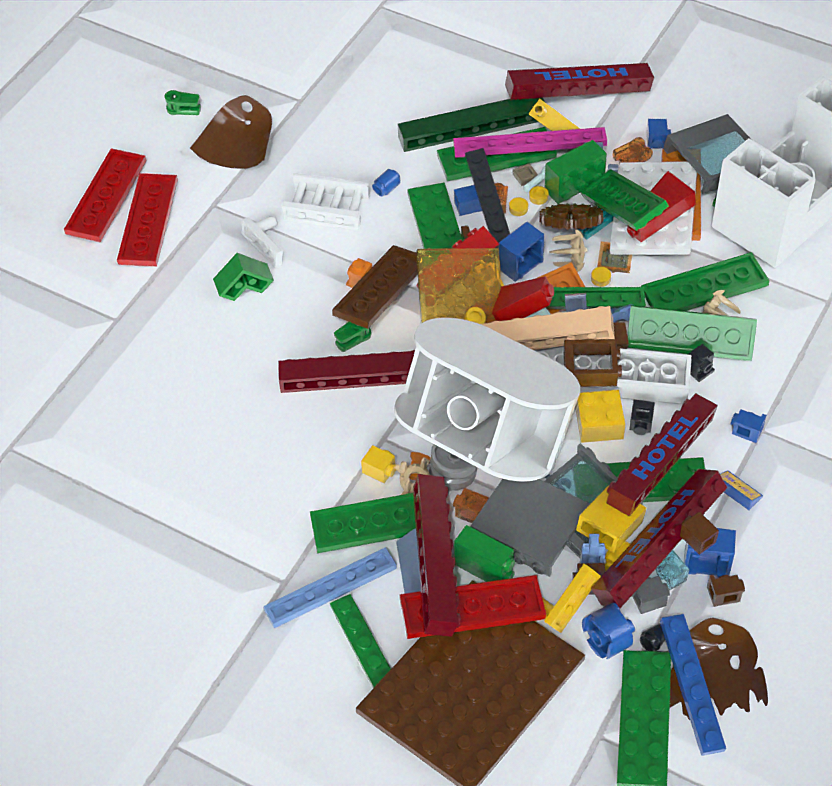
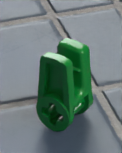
M170 90L165 93L166 110L169 114H200L201 104H199L200 96L198 94Z
M351 322L346 323L334 332L335 344L341 352H345L369 340L372 335L370 328L367 329Z

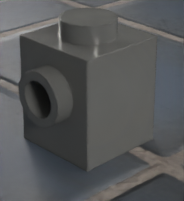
M659 576L648 577L632 597L640 613L644 614L667 606L670 591L667 584L662 583Z

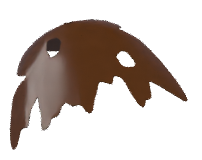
M717 618L705 619L690 630V635L710 698L714 700L720 716L734 703L740 709H744L745 712H750V690L755 694L758 703L762 699L764 705L767 706L768 691L762 667L754 669L758 659V650L749 631L742 626ZM711 625H719L723 628L724 632L721 635H714L709 631V627ZM726 644V648L719 649L718 645ZM732 656H739L738 669H734L730 663ZM673 666L670 682V708L681 702L682 713L690 720Z

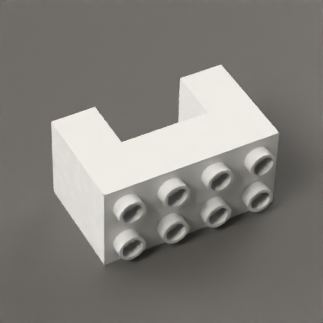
M825 76L799 96L792 131L775 146L767 150L748 138L724 158L722 162L712 227L774 268L832 218V81Z

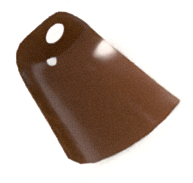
M242 95L234 98L217 112L190 149L198 157L218 166L233 169H247L257 166L265 160L272 128L271 113L266 107L250 96ZM249 102L252 105V111H244L241 106L242 103ZM245 120L251 121V123L247 125L245 124Z

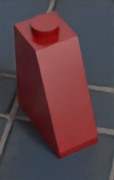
M546 276L501 286L492 314L496 321L525 318L550 305L554 295V288L548 282Z

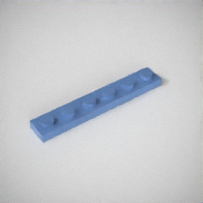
M385 547L263 606L264 611L274 628L279 627L397 569L396 563Z

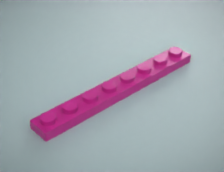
M605 127L453 138L455 157H465L466 152L484 148L486 155L574 149L583 145L584 142L591 140L603 142V146H607Z

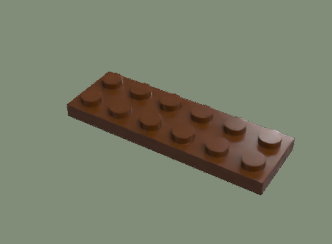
M393 245L332 309V316L369 329L428 264V257Z

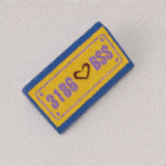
M729 470L720 474L727 486L724 493L747 510H750L763 497L761 493Z

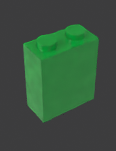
M466 525L454 541L455 565L485 582L512 579L514 577V549Z

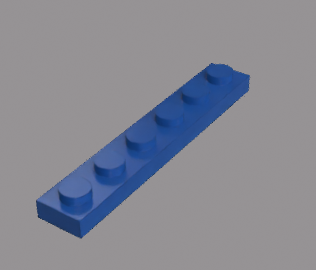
M680 614L663 617L660 620L661 628L700 754L705 756L724 752L727 748L685 616Z

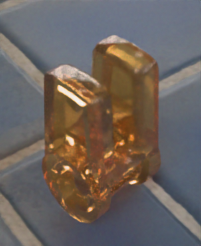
M638 137L614 149L612 155L613 159L619 161L620 165V163L646 162L652 157L653 151L645 145V140L642 137Z

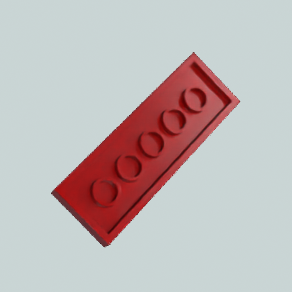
M111 148L64 227L65 234L101 242L147 161L146 156Z
M139 173L117 257L118 265L157 267L178 182L177 175Z
M537 575L462 585L455 588V594L459 595L457 613L461 615V622L459 628L456 627L454 632L546 619V610ZM421 591L399 594L407 639L433 636L424 634Z

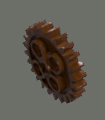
M568 203L551 205V207H545V209L539 211V222L541 225H545V227L566 228V230L570 228L574 230L592 228V226L602 224L603 210L597 208V206L591 207V205H577L576 203L572 205Z

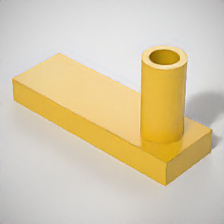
M541 99L538 100L529 113L530 116L551 131L580 129Z
M583 564L555 606L542 597L546 610L544 622L562 633L590 593L591 587L601 576L589 566Z

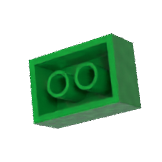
M591 140L547 162L545 165L544 187L548 190V195L557 204H560L579 194L580 191L605 173L607 153L594 140Z

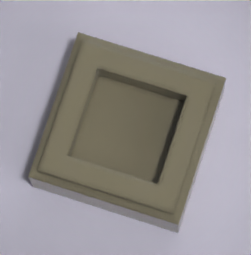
M530 163L513 169V176L521 187L538 175Z

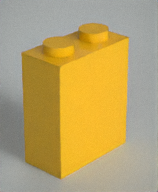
M608 485L580 514L576 531L588 538L589 534H599V543H604L606 549L615 553L642 524L647 508L640 504L629 517L606 503L609 495L607 493Z

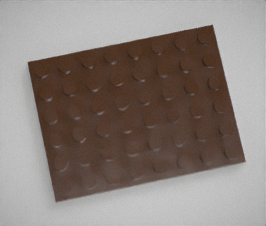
M472 580L469 584H476V582ZM535 621L454 632L452 637L440 635L420 637L356 707V713L456 786H480L585 660V654Z

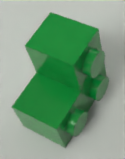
M236 253L213 278L220 297L235 301L246 288L262 294L274 279L267 263Z

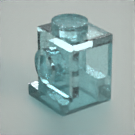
M672 550L656 568V573L661 580L666 581L669 591L687 581L689 569L675 551Z

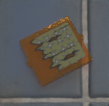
M601 241L597 267H605L612 273H630L632 255L610 254L611 242Z

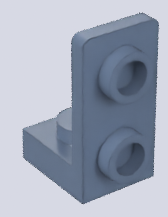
M586 293L565 294L566 312L578 309L586 310Z

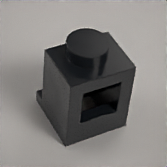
M701 344L687 354L691 355L690 375L698 382L715 371L713 368L714 353L704 344Z
M633 399L629 430H633L638 435H644L646 432L651 433L655 402Z

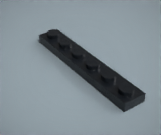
M484 148L466 152L465 158L487 229L499 243L510 235V231ZM499 245L494 251L496 259L499 257Z

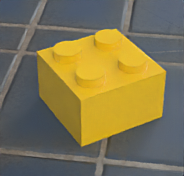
M619 390L580 393L575 405L581 443L624 439L625 419Z

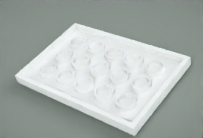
M688 162L620 163L619 165L620 175L649 191L667 171H670L692 188L696 194L697 172ZM695 206L643 242H640L635 237L632 238L627 232L628 226L613 217L610 254H691Z

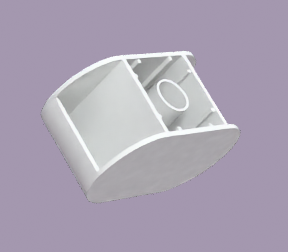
M435 318L421 323L414 335V342L417 347L404 392L398 396L394 405V414L399 423L409 431L496 477L512 481H533L550 474L554 469L580 394V384L573 373L560 363L484 325L457 318Z

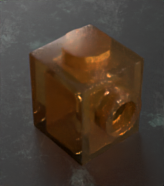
M464 488L460 495H456L453 502L455 517L473 523L489 497Z

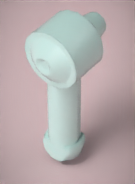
M543 166L540 174L523 186L525 192H529L531 188L537 186L545 179V166Z

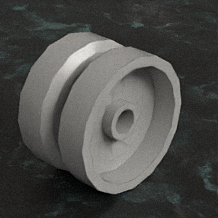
M435 444L432 446L429 466L430 475L444 477L445 486L448 487V490L464 489L473 483L477 473L476 466Z

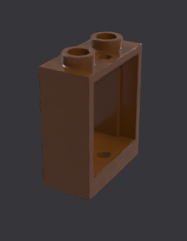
M616 339L564 340V367L573 373L580 387L617 386L618 378L622 377V365H618L617 360H620V348H616ZM574 355H610L611 369H575Z

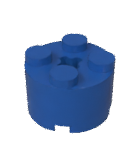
M616 603L606 605L582 620L583 633L587 631L590 637L587 639L589 646L602 659L607 657L606 660L610 659L633 644L632 633L635 632V627L631 620L625 619Z

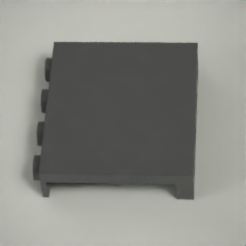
M502 478L470 527L514 549L513 559L516 563L525 564L540 575L545 574L550 577L552 566L577 528L580 514L590 503L540 479L512 481Z

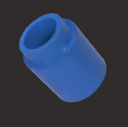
M391 169L383 172L374 180L372 185L375 193L381 197L388 195L400 184L399 173Z

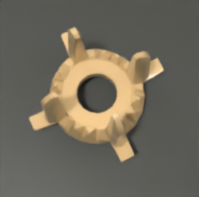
M575 230L576 234L553 237L552 241L571 240L570 242H572L570 243L571 248L549 251V253L572 254L570 258L572 260L568 262H553V264L562 267L572 262L574 267L577 268L576 271H581L585 264L583 263L584 254L587 252V248L584 247L583 234L579 230Z
M718 290L713 293L714 297L712 300L704 305L703 308L705 310L702 313L727 315L718 308L721 302L740 314L741 312L734 303L722 295L725 290Z
M423 457L421 464H410L407 466V463L402 461L401 465L397 464L395 466V469L400 473V485L404 490L401 495L413 493L414 483H411L409 479L411 474L430 475L427 469L430 462L428 459Z

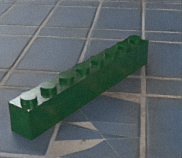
M544 98L506 99L398 123V138L403 151L408 152L453 142V138L475 137L537 123L538 121L530 116L529 113L538 100L544 101Z

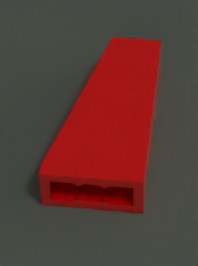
M667 171L650 190V192L666 200L669 207L663 210L661 215L650 220L645 227L637 231L630 226L627 228L628 234L640 242H643L696 205L695 191L670 171Z

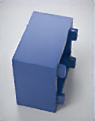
M525 222L500 241L498 269L515 282L522 279L525 274L544 260V233L529 222Z
M717 528L719 530L717 542L700 555L686 542L683 572H688V574L714 575L717 578L722 575H730L735 555L736 530Z

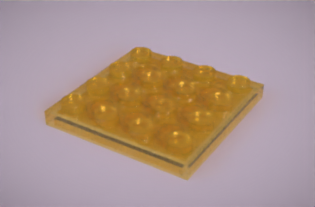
M499 248L417 249L421 323L435 318H457L464 320L465 313L472 307H478L484 311L486 315L484 324L496 321L492 311L501 289Z

